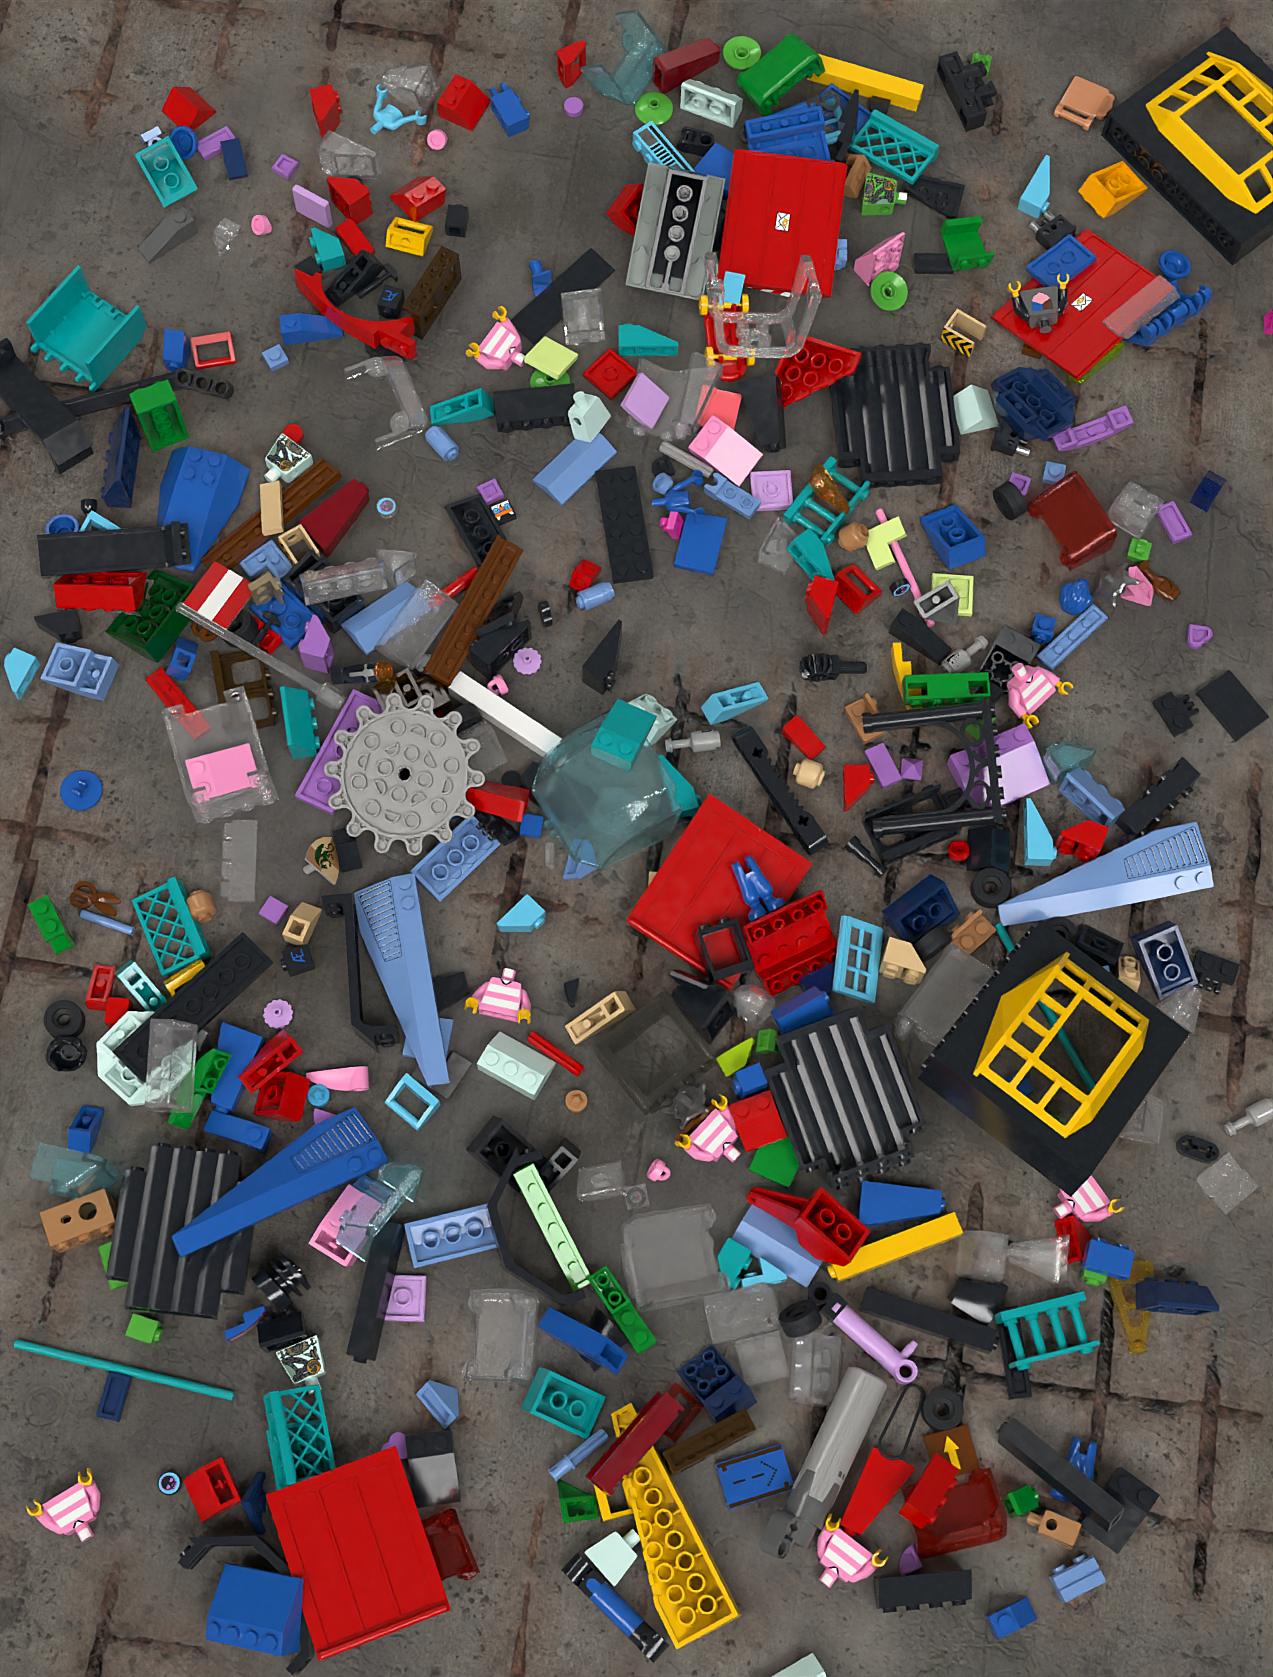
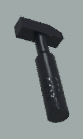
M387 263L384 265V270L387 273L356 292L357 296L362 299L382 285L383 281L390 276L395 282L398 281L397 271Z
M265 611L262 615L268 622L259 630L244 651L248 656L254 653L257 648L256 643L262 642L272 624L279 628L281 627L278 617L268 611Z

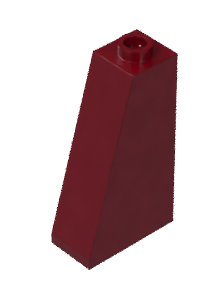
M708 37L653 58L652 82L662 94L668 93L683 82L719 63V46Z
M356 478L299 521V525L303 526L314 545L326 558L332 554L370 501L368 487L363 482L359 483Z

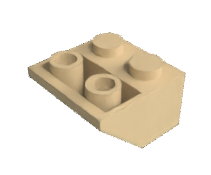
M889 937L879 973H883V976L886 978L895 979L896 977L903 979L905 983L910 985L920 984L925 975L926 968L912 944Z

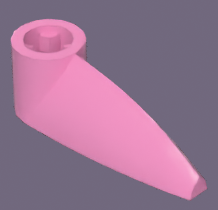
M366 1066L306 1073V1077L310 1081L324 1085L329 1089L344 1091L369 1090L368 1067Z

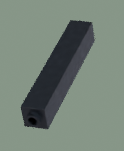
M377 1220L346 1352L347 1355L354 1357V1362L366 1364L367 1360H376L405 1235V1227L398 1223Z
M870 1287L866 1288L859 1309L860 1312L985 1354H990L998 1346L999 1337L996 1336L998 1330Z
M1013 1418L1009 1423L1004 1422L998 1430V1443L1107 1533L1122 1517L1125 1508L1016 1418Z

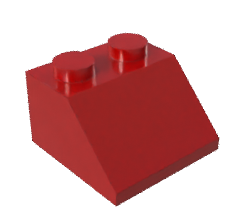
M455 74L437 102L438 115L445 120L473 131L489 106L490 99L473 81Z
M332 84L309 89L313 113L323 144L327 143L340 124L339 114H342L339 94L337 90H333Z
M434 176L418 177L390 194V198L414 222H417L444 205L446 188Z
M328 177L326 179L331 202L347 219L351 218L357 225L372 215V201L369 196L371 193L365 184L362 185L357 179Z
M641 183L626 185L606 212L619 229L632 236L635 235L644 188Z
M815 576L813 583L809 582L805 603H808L807 612L820 632L826 635L839 581Z
M278 1072L260 1087L253 1115L284 1122H300L304 1113L306 1096L309 1092L310 1079L292 1072Z
M770 1090L729 1105L746 1152L788 1137Z

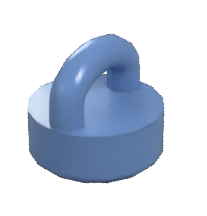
M660 473L653 481V489L665 496L673 487V480L666 473Z

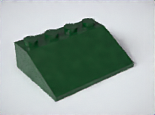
M154 569L147 578L148 580H155L148 591L150 599H145L149 585L146 582L143 602L135 610L142 617L126 615L125 612H121L106 630V633L141 656L158 663L195 616V613L182 605L196 586ZM147 605V608L142 610L143 606Z

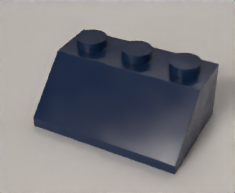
M932 874L928 875L882 911L889 927L899 939L911 943L912 946L930 930L939 925L944 927L960 914L946 883Z
M1145 1277L1144 1281L1136 1283V1310L1193 1316L1219 1311V1305L1209 1288L1198 1285L1197 1281H1185V1284H1179L1176 1279H1165L1164 1282H1158L1156 1277Z

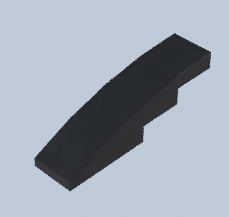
M857 89L854 90L838 120V130L841 133L837 138V150L839 152L835 162L846 164L854 143L859 114V90Z

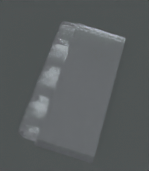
M1159 275L1104 319L1102 324L1118 337L1122 336L1127 340L1140 329L1139 325H1146L1152 320V317H1156L1180 297L1178 292H1176L1177 288Z
M232 820V823L223 824V839L231 841H223L222 859L230 861L222 862L221 879L229 880V882H221L220 898H228L229 902H255L258 820Z

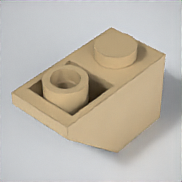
M302 902L291 914L282 935L285 941L296 946L308 944L322 909Z
M1119 956L1114 976L1136 993L1141 981L1139 960L1131 956Z

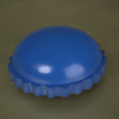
M179 126L173 129L169 137L182 159H190L196 154L198 148V139L195 132L187 126Z
M1169 250L1163 252L1158 259L1161 272L1168 278L1181 279L1190 273L1191 265L1189 259L1178 251Z
M70 514L57 515L50 519L45 526V534L79 532L80 530L79 522Z

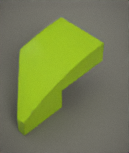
M754 1038L740 1043L716 1058L726 1077L732 1076L735 1072L746 1067L747 1063H750V1055L755 1043Z

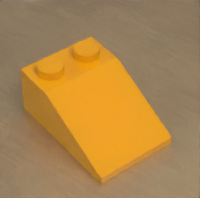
M1121 161L1091 174L1078 192L1095 209L1096 213L1104 219L1118 212L1144 193L1148 187L1124 161Z

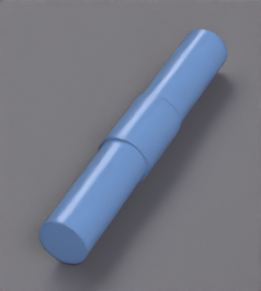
M82 910L80 913V918L110 929H115L129 935H133L135 927L105 916H100L86 910Z

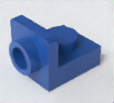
M1036 614L1030 638L1041 644H1049L1053 636L1056 619Z

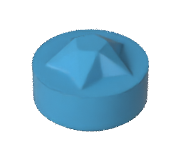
M317 1084L309 1089L307 1096L311 1105L323 1107L328 1104L330 1092L327 1087Z

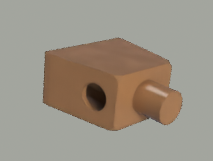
M1031 1510L1026 1522L1038 1528L1037 1535L1073 1551L1082 1525L1049 1510H1046L1044 1515ZM1048 1523H1053L1057 1528L1049 1530L1046 1526Z

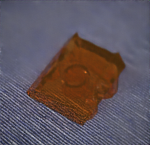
M820 463L811 474L808 481L809 486L822 500L829 502L836 509L847 514L850 508L849 504L822 463Z

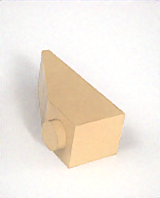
M614 991L565 1025V1028L576 1045L617 1023L636 1009L626 991Z

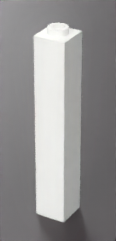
M461 671L455 676L452 684L448 687L450 696L464 705L474 704L483 718L549 762L561 749L562 738Z

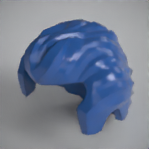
M1079 578L1062 586L1059 601L1064 612L1070 615L1081 614L1092 604L1094 598L1090 594V585L1087 579Z

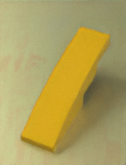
M893 643L891 647L893 671L903 699L902 680L905 675H912L911 661L903 662L901 643ZM908 689L909 696H922L921 689ZM905 705L906 708H907V710H910V709H919V708H911L910 705Z

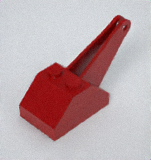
M752 1187L746 1196L750 1204L795 1229L799 1244L815 1259L843 1267L851 1263L870 1233V1230L822 1187L816 1189L809 1199L758 1187Z

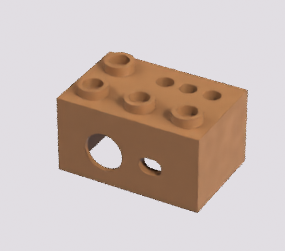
M104 1188L40 1212L50 1247L62 1253L104 1236L106 1238L113 1237L117 1206L113 1195ZM87 1202L92 1203V1204L86 1205V1206H84V1207H81L84 1203H87ZM97 1210L96 1215L88 1220L89 1213Z

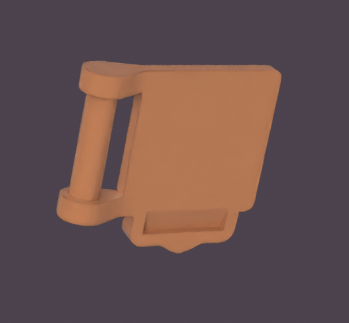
M1075 76L1062 100L1057 105L1053 116L1056 118L1062 117L1082 126L1084 130L1088 131L1095 117L1099 120H1104L1108 112L1112 110L1115 96L1110 94L1108 89ZM1064 107L1088 117L1087 120L1063 110Z

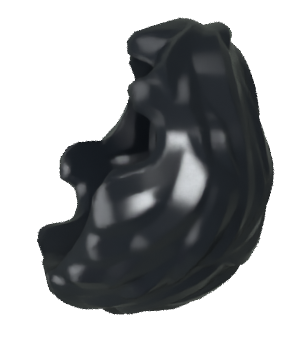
M70 1035L60 1036L51 1041L46 1050L45 1059L53 1070L58 1072L75 1071L85 1063L87 1049L77 1037Z

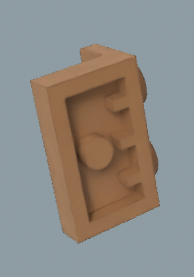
M865 693L862 699L844 707V712L863 744L886 734V731L864 734L862 713H880L877 709L878 704L875 698L870 697L868 693Z
M981 909L976 913L974 911L970 912L964 918L966 922L961 927L956 925L949 932L952 937L949 944L965 960L997 931L982 916L983 911Z

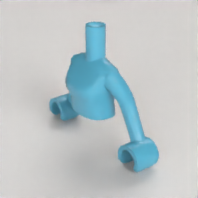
M377 85V101L373 111V118L377 123L370 128L371 133L376 134L383 127L395 130L401 125L414 120L418 125L426 124L427 115L421 117L420 110H417L415 115L403 117L401 111L390 104L381 110L383 99L388 97V89L382 91V85Z

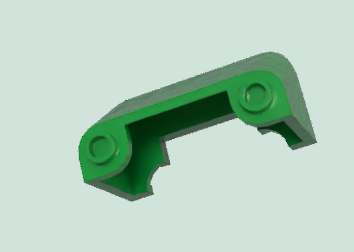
M788 34L783 38L782 42L759 61L738 75L737 86L762 117L773 114L771 111L774 104L777 106L779 104L778 99L807 76L810 79L812 73L819 77L826 70L822 58L798 35Z

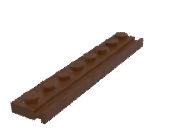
M321 458L282 491L283 524L286 525L342 477L341 473ZM261 509L200 559L202 564L209 569L214 561L227 569L232 570L268 540L272 535L264 536L262 533Z
M497 535L423 670L424 673H428L432 678L447 687L452 684L469 652L470 645L478 636L477 628L484 625V620L491 612L523 549Z

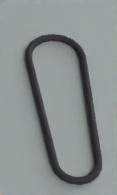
M909 1384L903 1389L879 1437L878 1449L886 1459L899 1460L907 1451L925 1397L923 1389L916 1384ZM911 1387L917 1388L921 1392V1399L904 1449L899 1456H888L882 1450V1439L906 1391Z

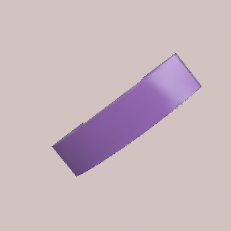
M1125 405L1107 412V415L1072 429L1068 428L1052 438L1058 452L1068 451L1104 440L1128 428L1134 422Z

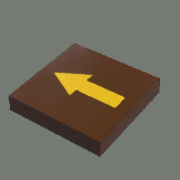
M967 1424L923 1436L929 1460L937 1453L959 1469L955 1477L981 1470Z

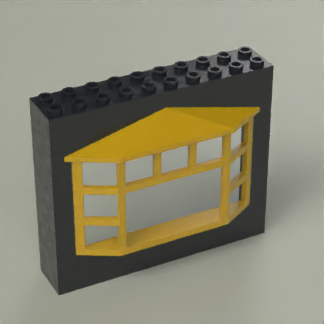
M1226 26L1108 112L1101 136L1233 266L1273 235V178L1265 166L1266 163L1273 159V150L1242 174L1238 175L1180 118L1181 115L1216 91L1273 146V135L1265 128L1273 122V70L1247 44H1244L1235 32ZM1214 64L1224 76L1219 80H1214L1201 75V73ZM1191 80L1208 86L1197 96L1179 90ZM1230 80L1246 96L1237 101L1222 85ZM1171 95L1187 102L1175 112L1158 106ZM1252 101L1268 117L1259 122L1243 106ZM1259 170L1271 192L1256 203L1244 180Z
M1040 921L1036 927L1030 926L1024 934L1027 938L1023 936L1004 962L983 986V989L978 992L920 1067L923 1072L918 1079L1072 1197L1094 1172L1182 1045L1189 1032L1044 922ZM1055 978L1077 994L1067 1008H1064L1045 993ZM1082 998L1131 1035L1089 1095L1084 1094L1039 1059L1041 1053ZM1038 1000L1060 1015L1051 1030H1047L1028 1015ZM1021 1022L1044 1038L1033 1053L1029 1052L1011 1037ZM1004 1045L1026 1060V1063L1010 1083L1006 1082L988 1067ZM1032 1066L1054 1082L1038 1104L1032 1102L1016 1089V1086ZM1060 1087L1082 1103L1065 1126L1044 1111V1107Z

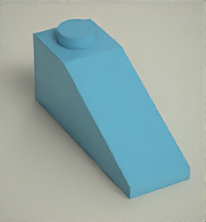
M1048 155L1044 157L1025 189L1017 208L1037 219L1041 213L1047 211L1050 202H1048L1050 195V156Z
M756 682L712 694L701 709L710 725L733 718L766 702L769 698L760 683Z
M1026 798L1023 804L1024 865L1050 866L1053 859H1056V846H1053V839L1031 798Z

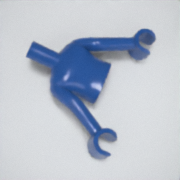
M700 470L693 471L690 478L673 486L667 492L665 498L652 499L653 507L666 506L669 512L692 514L695 517L696 523L703 524L705 522L704 509L701 507L696 509L690 508L689 491H679L691 483L695 486H702L703 473Z

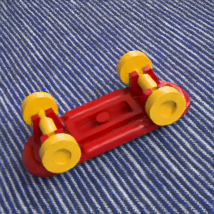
M721 294L713 295L708 299L706 295H700L699 313L704 318L707 345L704 354L705 366L709 367L712 374L719 380L725 382L736 381L745 374L748 366H754L755 363L754 346H746L743 314H748L749 310L748 294H741L739 304L721 301Z

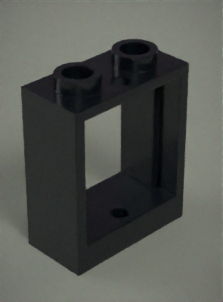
M730 917L717 921L718 925L712 927L710 923L697 927L698 931L692 934L706 975L711 983L754 968L737 918L730 920ZM729 928L741 963L714 971L703 936Z

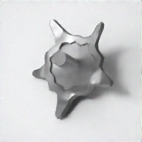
M1128 563L1112 567L1108 571H1100L1099 586L1092 595L1094 600L1097 596L1102 595L1104 599H1109L1113 607H1116V597L1118 594L1125 592L1126 586L1140 584L1139 580L1128 576L1129 572L1125 570L1128 567Z
M677 1078L676 1083L679 1093L673 1099V1104L670 1107L662 1108L661 1112L674 1114L675 1119L681 1120L679 1128L684 1129L691 1119L709 1112L708 1107L704 1105L706 1101L704 1094L706 1084L702 1083L699 1088L695 1086L688 1087L681 1079Z

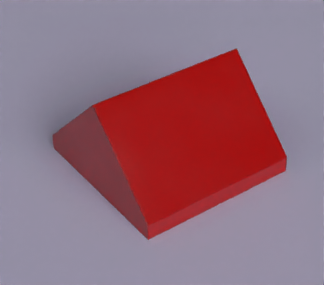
M172 87L162 108V112L178 127L187 126L193 129V131L216 113V110L191 87Z

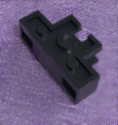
M957 51L939 56L936 71L966 132L984 126L987 115L985 108L994 105L991 97L996 96L997 90L992 81L985 85L982 77L987 75L983 61L964 66Z

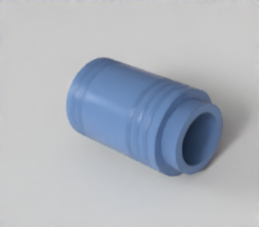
M433 426L426 432L427 443L444 461H452L458 456L459 446L441 427Z
M603 581L577 592L578 597L575 600L579 609L583 608L584 611L611 601L615 594L611 584Z

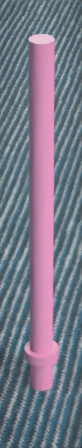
M883 509L875 511L880 524L888 521ZM895 541L890 546L904 577L911 585L910 590L915 600L922 597V594L898 542ZM924 619L928 627L935 625L934 621Z

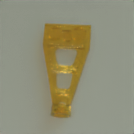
M1133 1261L1130 1277L1126 1281L1108 1277L1109 1288L1128 1341L1129 1354L1147 1353L1146 1340L1151 1312L1141 1311V1326L1132 1327L1129 1324L1127 1311L1136 1310V1304L1126 1302L1122 1288L1124 1285H1136V1283L1144 1281L1145 1277H1154L1153 1261ZM1135 1339H1139L1140 1342H1135V1343H1134V1340H1135Z

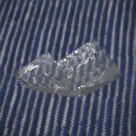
M226 218L214 229V244L217 246V253L220 257L230 249V242L241 233V226Z

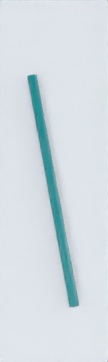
M998 923L994 928L1010 953L1015 945L1002 923ZM1038 1000V1004L1053 1027L1058 1020L1051 1008ZM1061 1026L1056 1034L1091 1092L1096 1084Z
M16 1339L14 1342V1348L230 1401H233L235 1395L233 1391L19 1339Z

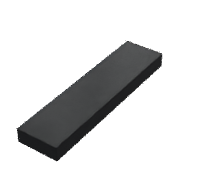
M1018 1306L998 1308L996 1314L1018 1308ZM1017 1319L1018 1323L1016 1326L1024 1349L1020 1319ZM1004 1323L997 1324L1008 1400L1031 1398L1032 1392L1028 1369L1018 1371L1017 1367L1009 1368L1008 1364L1017 1361L1007 1326Z

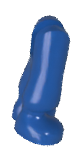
M749 855L744 858L750 870L749 873L745 874L738 862L733 863L731 866L738 881L743 900L751 907L748 914L751 922L767 914L759 901L760 897L764 901L768 913L785 905L786 902L781 897L776 898L773 896V887L763 875L753 857Z
M1074 1436L1066 1460L1094 1481L1097 1442L1090 1441L1086 1450L1087 1455L1078 1453L1081 1438ZM1054 1488L1051 1489V1497L1063 1502H1070Z

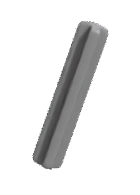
M666 441L662 442L659 448L660 452L694 471L700 470L703 476L707 478L712 476L714 472L713 467Z

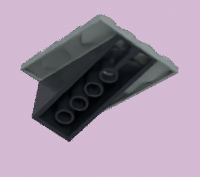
M648 162L625 285L699 300V296L704 295L725 178Z

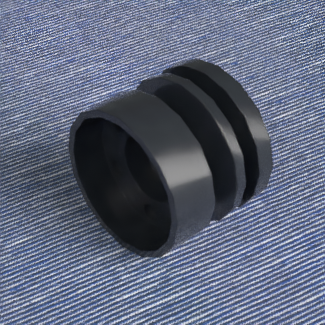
M279 1252L276 1255L282 1262L279 1267L272 1260L269 1261L274 1271L273 1273L269 1274L266 1270L261 1269L251 1279L283 1314L294 1304L289 1294L294 1292L297 1296L301 1297L303 1294L296 1287L301 1284L308 1291L311 1286L301 1269L291 1259Z

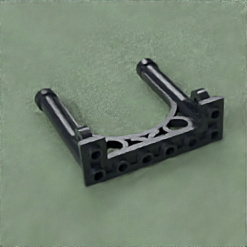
M985 697V700H981V702L871 714V712L862 713L864 734L926 726L944 728L953 733L963 744L970 766L966 789L956 803L940 811L873 817L875 838H884V835L994 824L999 826V828H1003V822H1007L1006 807L1001 808L1000 800L1005 798L1003 786L999 787L998 778H1002L1001 765L997 766L996 757H1000L999 744L994 745V736H998L997 723L992 724V718H996L994 702L990 703L989 697ZM982 718H983V724H984V725H982L981 722L978 721V720H976V719H982ZM967 720L963 723L960 731L946 723ZM971 724L978 726L980 729V738L976 742H970L963 736L965 729ZM985 739L987 758L980 757L976 750H971L970 746L977 747ZM974 759H975L978 763H980V764H978V765L976 766V769H975ZM985 767H988L990 786L981 780L974 782L975 777L979 778L980 771ZM977 785H981L986 789L987 798L983 803L974 802L969 795ZM966 799L976 808L957 810ZM992 800V807H986Z

